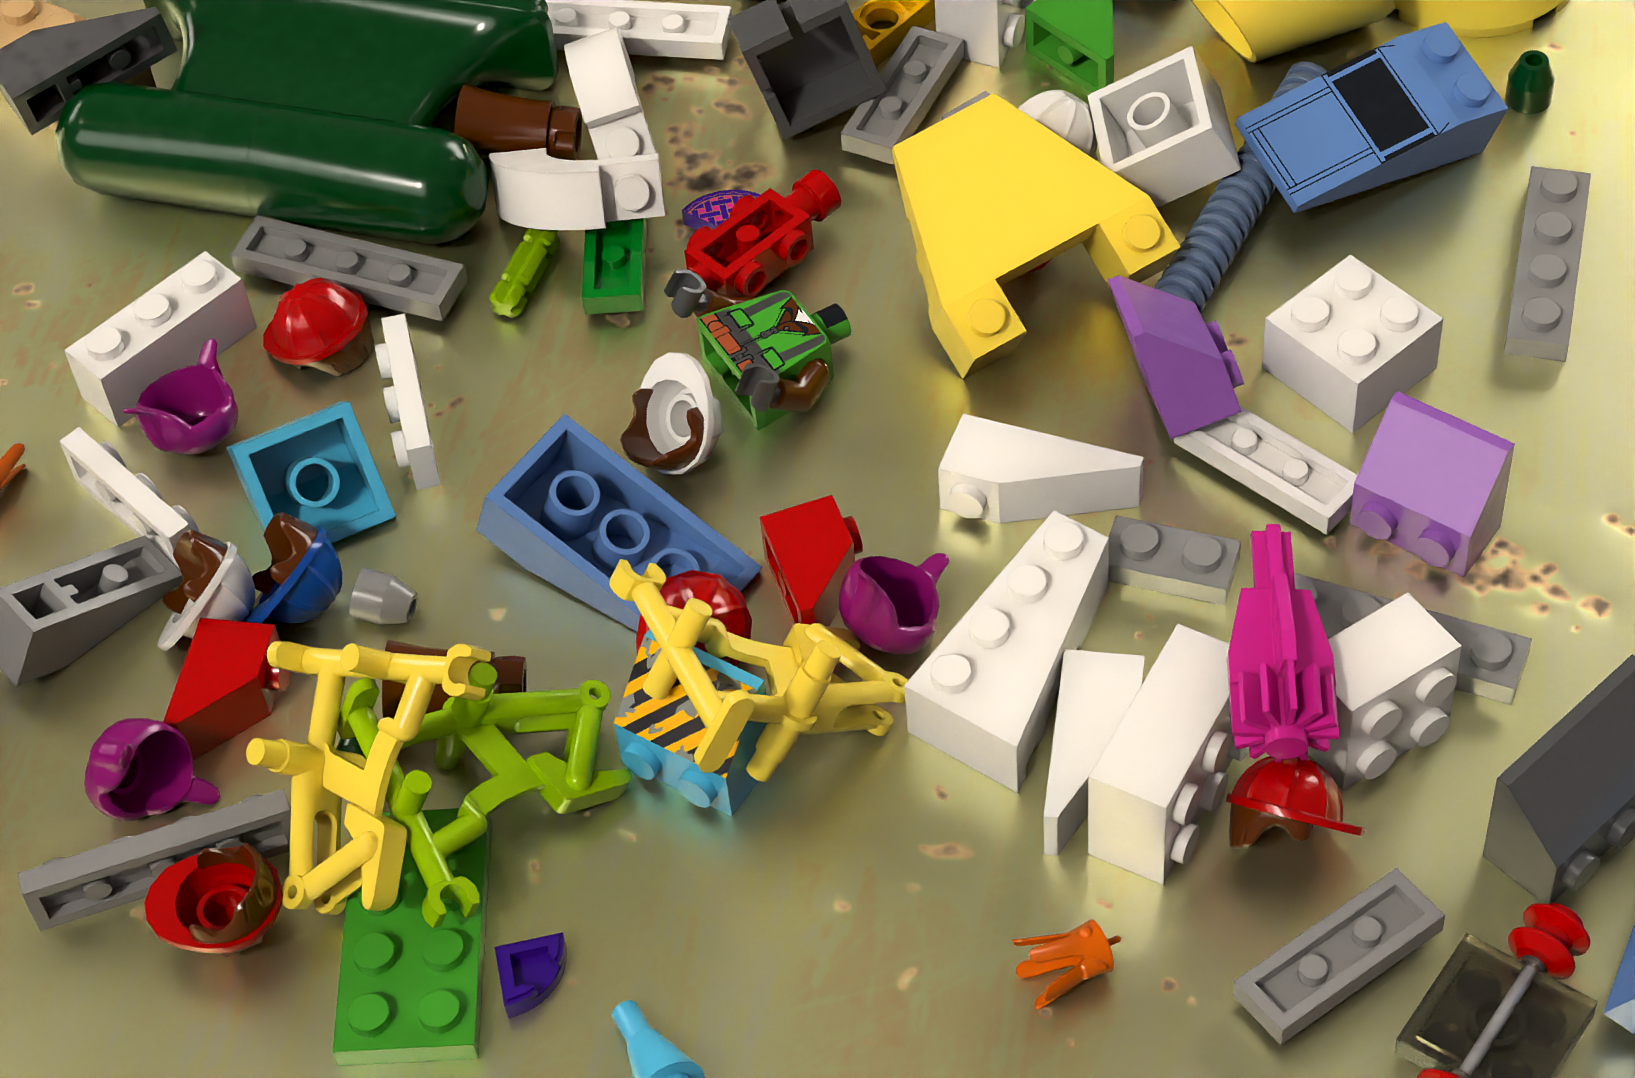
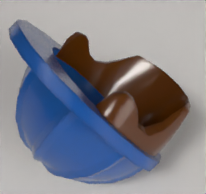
M284 512L274 515L263 535L272 555L271 565L266 570L257 572L252 576L255 589L261 593L255 600L254 606L244 622L262 623L269 617L285 623H303L317 618L329 608L341 590L342 569L338 553L326 537L327 532L320 526L314 527Z

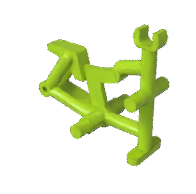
M477 663L471 668L468 681L471 686L486 689L485 697L478 701L454 696L448 698L441 710L425 714L419 733L413 740L404 742L402 748L437 739V748L433 757L434 762L438 767L445 770L456 768L461 757L470 749L493 776L465 795L459 807L456 820L432 833L422 812V807L432 786L431 778L420 770H413L405 776L398 760L396 759L385 796V800L391 810L388 817L403 825L407 830L406 844L428 888V892L422 902V914L425 921L432 928L441 926L447 914L445 905L441 901L443 898L456 901L465 918L474 915L480 903L479 892L476 886L466 877L454 878L445 858L481 837L488 827L486 818L496 809L519 797L538 791L555 812L563 815L616 800L624 794L632 780V773L629 769L594 770L602 715L611 699V692L603 682L590 679L583 682L580 688L493 694V686L497 680V671L488 663ZM368 677L355 681L349 687L340 710L337 726L340 738L346 740L356 737L366 760L379 731L377 727L379 721L373 708L380 692L375 680ZM568 730L563 761L547 751L529 756L527 761H525L503 736Z

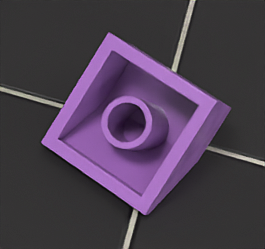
M1120 275L1107 280L1143 379L1170 439L1242 412L1234 388L1243 385L1244 381L1231 349L1228 350L1216 320L1205 324L1194 302Z
M1397 391L1388 404L1354 482L1350 524L1362 529L1366 534L1375 539L1388 541L1419 556L1423 561L1432 566L1443 567L1465 577L1501 527L1515 443Z

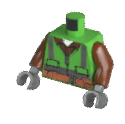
M687 269L675 270L664 289L665 295L674 298L671 306L677 316L688 318L694 312L698 317L696 320L703 361L757 431L765 428L789 411L807 413L812 409L834 377L831 345L851 335L849 320L838 304L834 303L809 315L790 291L780 290L761 297H729L706 289L704 280L696 273Z

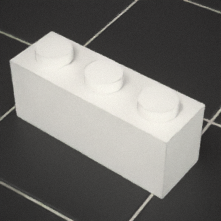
M204 251L69 346L64 352L82 398L119 428L134 417L132 414L124 413L123 409L135 408L141 393L160 377L175 370L196 365L200 351L206 341L211 338L216 340L217 357L257 328L242 278Z

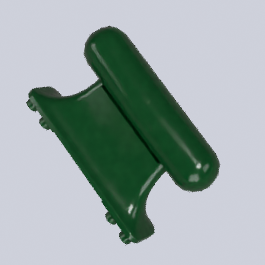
M143 0L146 8L156 7L159 10L172 39L183 42L181 65L171 90L115 81L86 85L67 101L62 109L55 130L59 162L73 181L78 185L103 195L253 218L258 215L292 224L429 245L455 241L469 231L485 211L489 176L485 163L470 140L446 129L433 128L431 125L438 115L459 96L464 84L474 87L486 84L529 91H542L554 83L559 73V61L552 23L547 14L548 5L545 0Z

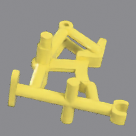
M619 560L609 579V586L621 599L635 602L661 648L642 688L650 697L663 700L667 697L678 678L707 729L694 754V760L702 772L710 773L723 765L747 721L767 723L756 742V750L746 767L751 777L762 782H768L771 779L779 763L786 760L799 736L866 730L877 736H884L888 733L894 723L893 717L888 711L877 706L875 703H905L904 685L908 680L898 673L886 672L859 652L860 644L855 635L849 630L826 627L820 623H813L811 625L795 623L782 646L746 639L727 632L726 627L721 621L711 618L713 611L702 600L691 598L687 601L684 609L667 605L660 593L666 581V575L656 563H649L644 574L640 576L633 571L627 560ZM696 642L704 643L708 653L717 658L728 656L745 663L764 667L772 696L749 694L743 689L733 692L716 690L693 650ZM841 662L865 681L846 683L832 671L836 664Z
M275 641L271 643L267 650V659L272 667L318 677L307 743L285 739L273 741L254 738L250 741L246 750L247 761L250 764L269 768L274 773L292 776L289 877L286 878L281 887L283 892L282 903L287 909L303 911L314 900V905L318 912L337 915L344 910L347 898L362 888V904L366 910H386L395 903L407 839L406 828L382 814L387 787L395 761L404 742L413 740L419 733L436 684H442L443 690L450 696L475 701L485 697L486 689L469 684L468 672L476 661H490L491 652L484 648L459 643L447 651V656L391 653L353 643L348 644L344 649L315 648L287 641ZM346 677H368L370 679L390 680L406 684L394 718L386 717L378 722L377 727L379 731L367 760L360 754L336 750L334 746ZM342 798L353 803H347L344 825L350 832L353 840L341 848ZM314 819L318 826L317 866L313 868Z

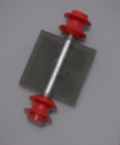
M1536 903L1528 906L1523 913V921L1526 927H1517L1508 936L1509 947L1516 958L1466 933L1396 1039L1394 1053L1424 1069L1417 1078H1556L1594 1017L1598 1003L1597 1000L1558 981L1572 976L1576 967L1573 956L1585 954L1590 947V937L1584 928L1581 918L1574 911L1557 903Z

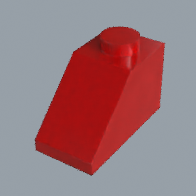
M833 495L760 517L765 559L793 624L811 625L813 623H820L830 627L839 612V592L848 569L855 563V554L863 552L861 536L852 516L842 517Z
M200 618L163 720L164 723L184 734L191 749L193 760L271 715L278 691H284L287 688L291 677V671L274 668L267 659L268 647L271 643L280 641L275 625Z

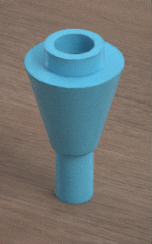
M627 1000L614 1008L612 1018L628 1043L627 1051L633 1078H705L704 1072L698 1064L656 1029L651 1028L635 1001Z

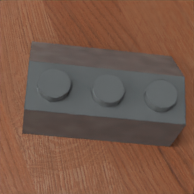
M1633 654L1496 780L1482 857L1545 904L1553 903L1568 888L1574 892L1579 891L1592 878L1600 864V857L1612 846L1622 849L1635 837V655Z

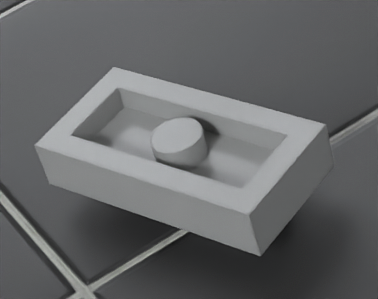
M1116 515L1109 534L1108 581L1225 606L1240 559L1241 541Z

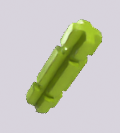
M527 229L522 238L525 241L518 245L501 275L502 280L498 281L490 295V301L493 304L492 310L495 314L499 316L506 315L511 319L520 315L528 301L526 297L532 294L549 263L548 258L553 256L560 243V238L557 235L558 230Z

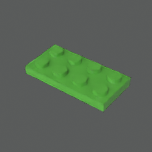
M459 808L422 810L432 833H435L457 819ZM382 812L383 815L389 816L390 812ZM491 815L486 818L488 827L481 837L445 858L453 877L463 876L468 878L479 892L480 903L472 917L465 918L456 901L443 898L441 901L445 905L447 914L441 926L432 928L425 921L422 914V902L428 892V888L407 844L405 845L397 898L390 908L383 911L366 910L362 904V888L347 898L332 1051L338 1066L478 1059L492 833Z

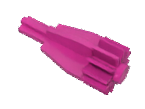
M1267 524L1265 531H1252L1250 534L1254 588H1241L1226 660L1231 728L1236 749L1249 747L1250 758L1253 759L1266 752L1269 756L1274 757V762L1281 763L1282 759L1299 757L1301 760L1308 759V746L1326 752L1330 749L1329 739H1339L1340 734L1334 656L1311 590L1295 589L1291 532H1281L1280 524Z

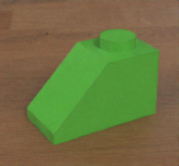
M1036 0L1025 8L1026 50L1091 93L1114 83L1112 0Z

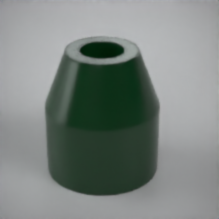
M1537 50L1526 51L1510 69L1505 100L1513 110L1524 114H1536L1550 106L1555 75L1549 58L1545 53Z

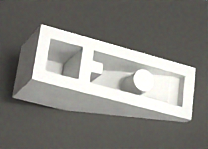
M962 414L938 467L940 509L954 512L965 518H979L1001 524L1047 518L1053 510L1067 516L1139 507L1143 499L1144 457Z
M1064 649L1043 815L1045 855L1058 856L1088 816V776L1144 682V655Z

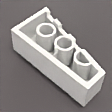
M1053 510L904 685L908 733L1018 793L1026 776L1028 761L1034 748L1038 749L1047 728L1048 715L1057 695H1059L1064 649H1081L1108 588L1109 537Z

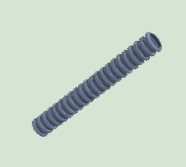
M1302 61L1295 63L1287 71L1286 77L1281 81L1271 100L1328 71L1312 62ZM1244 141V145L1237 152L1241 170L1222 178L1217 184L1214 193L1202 208L1200 216L1194 221L1192 229L1188 231L1185 240L1180 244L1181 248L1170 261L1169 266L1165 268L1162 277L1154 287L1155 289L1194 302L1200 314L1203 312L1205 304L1210 300L1213 291L1218 287L1220 279L1227 272L1228 266L1232 264L1235 254L1241 249L1243 241L1247 239L1250 230L1256 224L1257 218L1262 214L1264 206L1268 204L1271 195L1277 189L1246 141Z

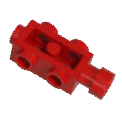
M815 169L796 181L792 186V192L785 198L771 188L757 198L752 195L741 197L734 204L730 217L715 229L703 226L692 234L688 241L687 249L684 251L687 270L699 275L704 280L706 289L729 297L756 296L763 290L765 285L792 265L800 263L814 249L811 221L821 222L840 208L841 196L836 185L825 173Z

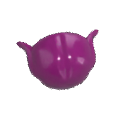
M211 338L204 343L196 365L187 366L160 377L141 393L135 408L123 409L124 413L132 414L136 418L146 437L157 449L173 454H199L223 443L236 427L238 422V406L234 399V393L225 381L216 359L217 342L215 339Z
M935 553L917 567L910 563L884 556H868L855 561L848 569L839 592L838 607L845 626L862 643L875 650L893 655L913 654L920 651L930 642L936 630V618L940 607L936 583L948 565L949 557L943 553Z
M130 718L117 721L102 733L90 750L84 780L86 795L94 807L109 818L132 822L145 816L164 814L172 810L180 802L213 805L220 798L218 787L194 774L192 752L184 734L164 722L149 718Z

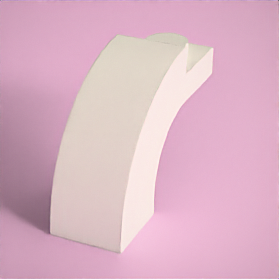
M619 27L565 44L564 51L569 73L597 158L607 159L656 154V148L635 85L637 80Z
M546 148L489 154L497 214L508 223L543 230H591L606 228V223L610 221L665 216L659 153L596 160L557 159L547 155Z

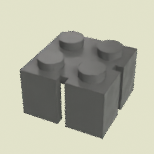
M765 0L727 18L742 54L784 140L887 91L846 0H788L780 5L777 4L776 0Z

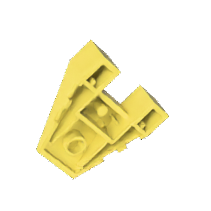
M995 93L907 138L892 148L907 221L911 223L916 244L917 265L920 275H923L928 297V313L931 326L962 379L1013 353L1027 332L1000 288L1002 285L1080 243L1084 245L1108 286L1107 280L1118 275L1141 283L1163 271L1181 248L1149 195Z

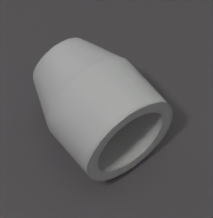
M365 567L359 573L354 584L349 604V615L379 625L409 623L417 606L418 593L396 576Z

